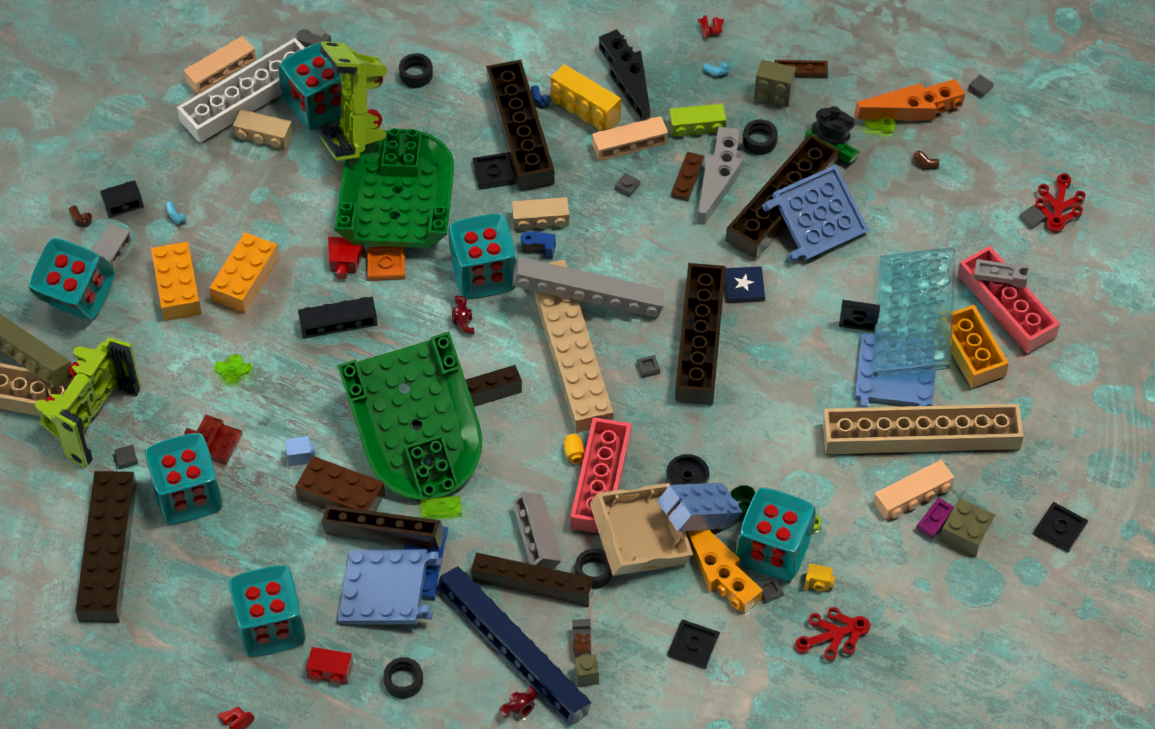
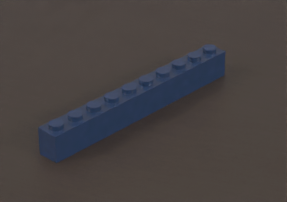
M457 566L439 577L436 589L569 726L588 714L592 703L589 698L522 632L519 626L511 621L508 615L482 591L481 587L469 578L466 572Z

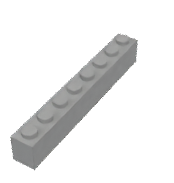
M518 257L513 268L512 286L655 318L659 317L664 307V289Z

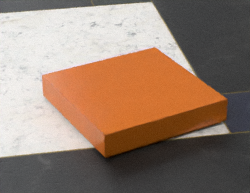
M367 247L368 281L404 280L405 247Z

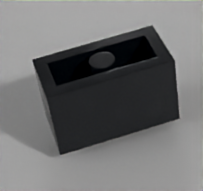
M135 180L100 191L108 218L144 208L142 196Z

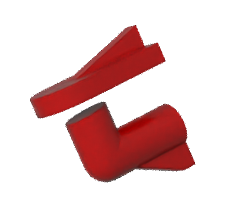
M707 15L698 18L697 21L701 26L704 38H709L710 35L722 34L724 19L713 18V27H710Z
M234 707L230 711L217 715L224 725L231 722L229 724L230 729H245L253 723L255 718L251 712L245 713L240 707Z

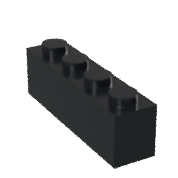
M373 296L298 310L303 339L378 326Z

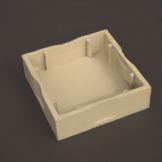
M669 483L644 486L635 490L622 489L597 493L590 502L613 576L685 565L693 556L686 532L677 531L669 520V516L677 508V505L669 515H666L657 502L670 486Z

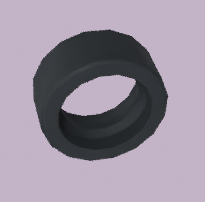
M419 53L405 56L399 64L401 81L409 87L416 88L428 84L433 77L432 61L427 56ZM415 65L426 68V71L420 75H410L406 72L407 68Z
M763 119L749 122L743 131L744 146L751 153L755 154L771 152L777 144V128L770 121ZM754 132H765L771 136V139L765 142H757L751 139L750 135Z
M596 548L587 549L580 553L575 563V574L594 578V589L605 586L612 579V572L605 551ZM596 560L605 564L606 571L600 576L593 577L586 575L582 567L586 562Z
M409 657L393 659L384 670L386 690L397 698L407 699L416 695L423 686L421 666ZM400 669H409L415 673L416 678L411 685L399 687L392 683V674Z

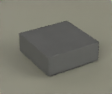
M979 74L969 84L968 89L983 98L993 88L994 83Z
M1035 205L1022 212L1019 217L1031 229L1046 220V216Z
M655 355L636 359L642 378L660 374V368Z
M133 445L114 450L119 469L138 464Z
M775 577L757 584L763 590L762 599L765 604L784 595Z

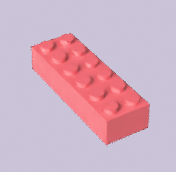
M991 246L960 262L957 276L1026 354L1057 337L1060 323L1027 286L1019 288L1013 287L1012 284L974 279L977 259L1005 263Z
M593 417L571 513V529L599 534L590 502L597 493L620 490L631 440V423Z

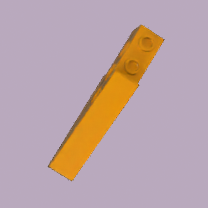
M710 530L685 531L695 561L710 593L717 588L721 596L727 597L731 601L732 606L744 614L762 600L763 590L740 569V558Z

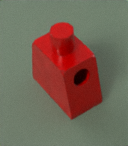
M328 236L330 271L336 272V278L341 280L347 278V273H356L364 254V246L353 245L344 237Z

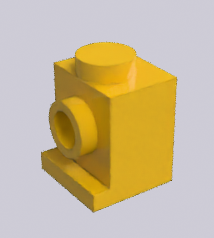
M809 563L804 590L808 591L809 588H813L816 591L829 592V588H834L836 576H832L833 568Z

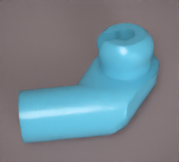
M722 62L720 67H715L705 63L703 71L715 77L726 75L730 71V64Z
M171 201L167 202L165 207L171 219L176 224L186 222L185 214H178L174 203Z

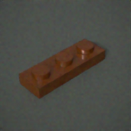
M691 152L686 153L671 192L672 198L689 202L705 156Z

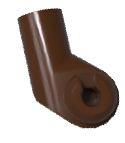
M922 151L914 153V160L920 167L939 168V159H929Z
M75 205L69 208L70 215L75 223L82 225L91 223L92 215L89 212L80 214Z

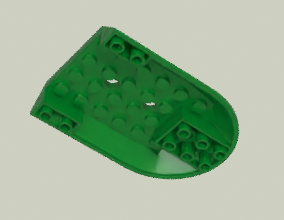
M396 128L385 130L386 137L383 140L366 144L365 150L360 153V157L345 159L334 229L353 245L430 248L447 236L454 178V159L452 153L442 141L425 132L415 129Z
M450 331L432 336L430 340L358 362L353 360L337 365L369 466L376 477L384 482L387 488L407 498L430 500L456 491L471 477L481 456L482 431ZM403 383L410 387V391L406 394L399 391V386ZM414 420L420 421L422 428L417 431L413 430L411 422ZM430 457L433 459L434 464L427 466L423 463V459Z

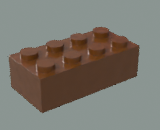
M312 456L295 486L297 499L322 509H326V506L329 505L376 512L385 496L384 482Z

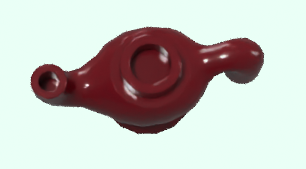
M455 296V303L458 306L451 308L453 325L457 324L465 333L474 334V327H468L469 320H472V311L466 307L467 300L464 296Z
M529 686L527 688L529 693H513L509 698L510 702L500 706V714L504 718H508L512 711L515 714H519L520 718L526 717L535 707L533 701L537 696V692Z

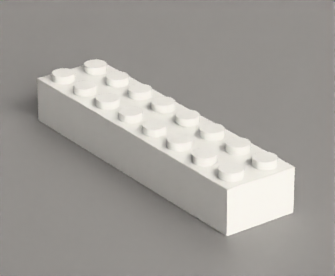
M294 38L178 106L179 121L199 143L203 142L233 124L240 109L253 112L282 95L278 72L279 64L288 56L305 47Z

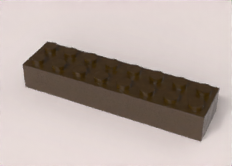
M522 60L486 66L487 82L519 190L555 183L553 163Z
M809 134L730 223L726 230V242L757 259L786 225L778 206L765 212L762 205L774 199L772 196L774 192L829 167L838 166L841 150Z
M688 263L675 401L704 404L714 403L726 266Z
M94 471L75 610L79 622L120 623L137 489L134 472Z

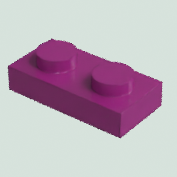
M938 497L917 524L916 529L934 539L946 523L954 506Z

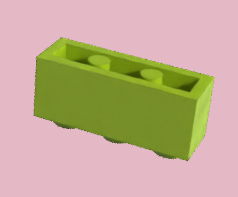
M723 103L669 109L672 137L718 133V127H726Z

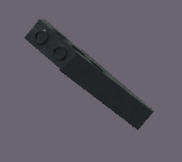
M617 29L599 36L598 49L609 63L610 77L641 121L650 119V104L641 50L635 52L633 47L627 44L625 36L621 35Z

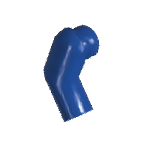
M532 86L531 93L534 102L543 107L549 105L551 97L549 95L546 97V94L540 95L539 86Z

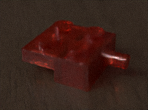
M206 414L197 431L186 428L184 435L201 433L207 443L212 461L227 465L243 435L242 430L224 425L223 420Z

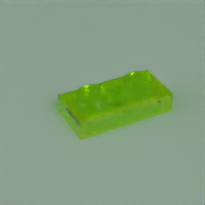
M460 496L421 500L422 518L444 519L462 517Z

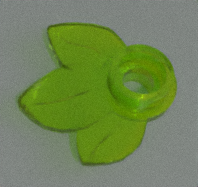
M883 117L881 120L869 119L864 121L867 128L880 130L885 134L893 133L896 129L895 120L891 117Z
M233 354L227 357L224 362L216 361L214 367L216 373L222 375L226 383L235 384L239 382L242 375L251 372L253 365L251 363H243L242 356Z

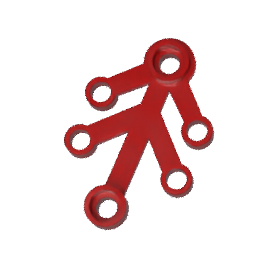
M1062 173L1057 177L1056 186L1059 188L1057 200L1049 193V186L1047 184H1040L1037 193L1043 196V198L1036 199L1035 206L1046 216L1047 227L1053 233L1060 232L1064 229L1066 222L1079 218L1083 214V207L1076 204L1085 201V192L1077 191L1074 197L1064 202L1066 189L1070 187L1072 181L1067 173ZM1047 202H1048V203L1050 204V206L1055 210V211H1054V215H1053V213L1046 207ZM1073 206L1071 212L1061 216L1062 211Z
M836 607L828 609V619L840 621L847 626H837L822 620L818 613H812L809 616V625L822 628L828 632L810 638L806 636L797 638L795 650L799 654H808L811 651V646L833 639L830 647L825 649L824 658L827 661H834L844 635L852 633L850 640L845 642L843 646V652L847 655H852L855 653L859 637L869 632L870 622L863 616L851 618L841 614L840 610ZM835 612L837 615L832 616L830 613ZM816 618L818 621L813 622L811 619ZM851 646L853 649L848 650L846 647ZM832 652L834 655L829 656L827 653Z

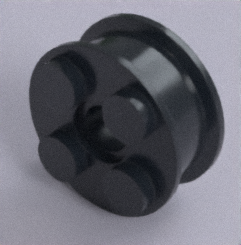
M836 106L822 108L817 111V121L813 123L812 131L818 138L833 144H843L850 140L851 134L849 131L855 125L853 117Z

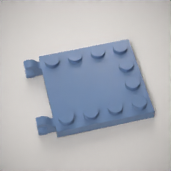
M837 165L772 194L774 199L762 205L765 212L778 206L799 248L787 255L790 262L803 256L804 260H808L869 231Z
M862 333L855 400H860V408H868L869 401L903 406H932L938 342Z
M427 549L350 550L337 619L339 625L417 624L418 619H432L433 611H430V605L420 606L426 568L427 566L441 565V558L438 557L439 553H428Z

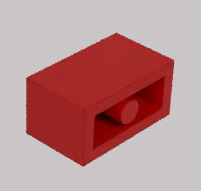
M311 647L306 666L307 678L314 681H330L336 685L348 684L353 666L352 653Z

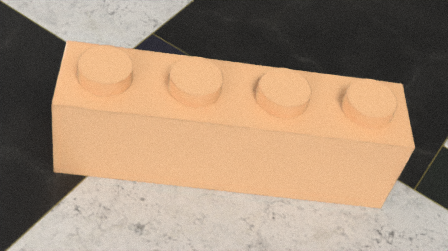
M243 36L233 40L228 45L185 69L186 83L197 94L204 92L256 61L255 48Z
M661 116L592 134V146L599 161L668 144V131Z
M940 460L876 492L873 503L886 521L891 518L895 519L903 512L913 510L925 501H931L940 493L949 492L953 487L955 477L944 462Z

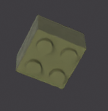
M761 59L756 74L754 99L789 106L794 92L796 67Z
M959 498L942 528L940 541L977 557L993 527L996 515Z

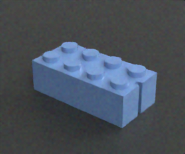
M722 483L670 485L657 500L666 515H669L675 506L680 503L669 516V520L677 531L730 528L743 513L738 502L732 498L727 487Z

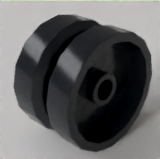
M679 455L669 462L666 469V483L670 485L709 483V467L703 459L696 455Z

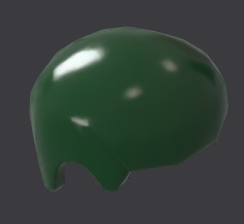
M739 485L731 491L732 498L738 502L743 512L740 517H745L756 493L754 488L748 485Z

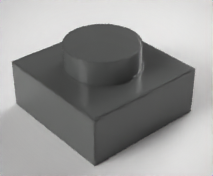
M624 173L615 184V190L631 197L640 186V180Z

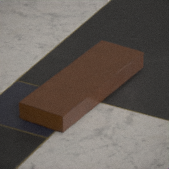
M774 60L775 63L796 67L795 78H828V61Z

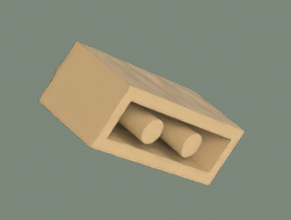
M241 109L233 124L235 137L254 141L258 144L270 145L275 148L286 149L293 134L291 121Z
M567 197L512 201L514 230L569 226Z

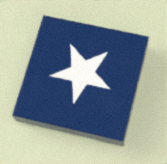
M762 266L726 268L727 303L765 301Z

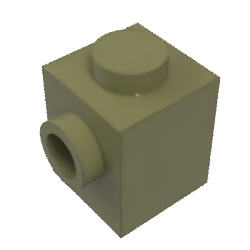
M583 654L575 657L578 686L599 684L596 654Z

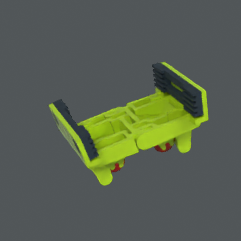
M321 41L320 52L331 62L334 71L338 74L340 72L342 89L341 124H339V127L335 125V128L333 125H331V128L327 126V129L325 126L323 129L319 127L320 138L336 161L358 158L360 153L365 150L366 144L383 140L386 137V132L380 128L382 124L381 114L375 109H367V90L379 87L383 83V76L387 74L388 69L385 65L381 64V60L378 57L356 53L353 48L345 43Z
M108 337L105 342H101L96 349L82 346L75 347L73 353L78 361L73 362L69 367L72 382L64 394H53L46 400H38L35 403L36 410L40 413L41 425L58 438L65 456L84 468L93 460L90 449H87L83 434L90 424L91 418L97 414L113 389L117 390L119 388V391L123 389V392L127 390V393L131 392L132 395L135 394L137 396L142 387L132 344Z

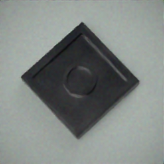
M508 152L472 158L479 190L515 184Z
M842 299L839 327L876 332L880 305Z
M1053 502L1035 528L1034 534L1069 553L1089 520Z
M682 619L669 648L668 656L706 669L719 639L720 632Z

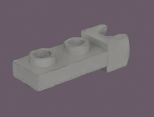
M977 259L974 279L1012 284L1013 287L1025 288L1029 265L1015 263L1014 265Z

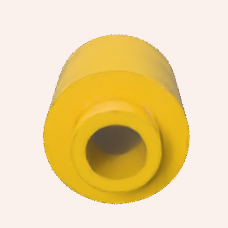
M578 434L566 436L563 446L567 461L573 464L581 463L585 455L582 439Z

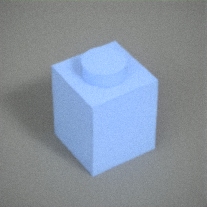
M309 436L285 439L289 466L309 463L312 455H315L314 443H310Z

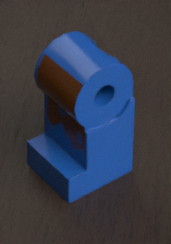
M524 232L521 235L522 251L525 253H543L545 258L553 259L556 248V234Z

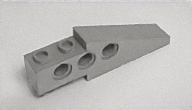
M718 127L715 154H707L698 224L707 223L743 170V158H740L741 151H738V147L742 148L743 137L740 136V129Z

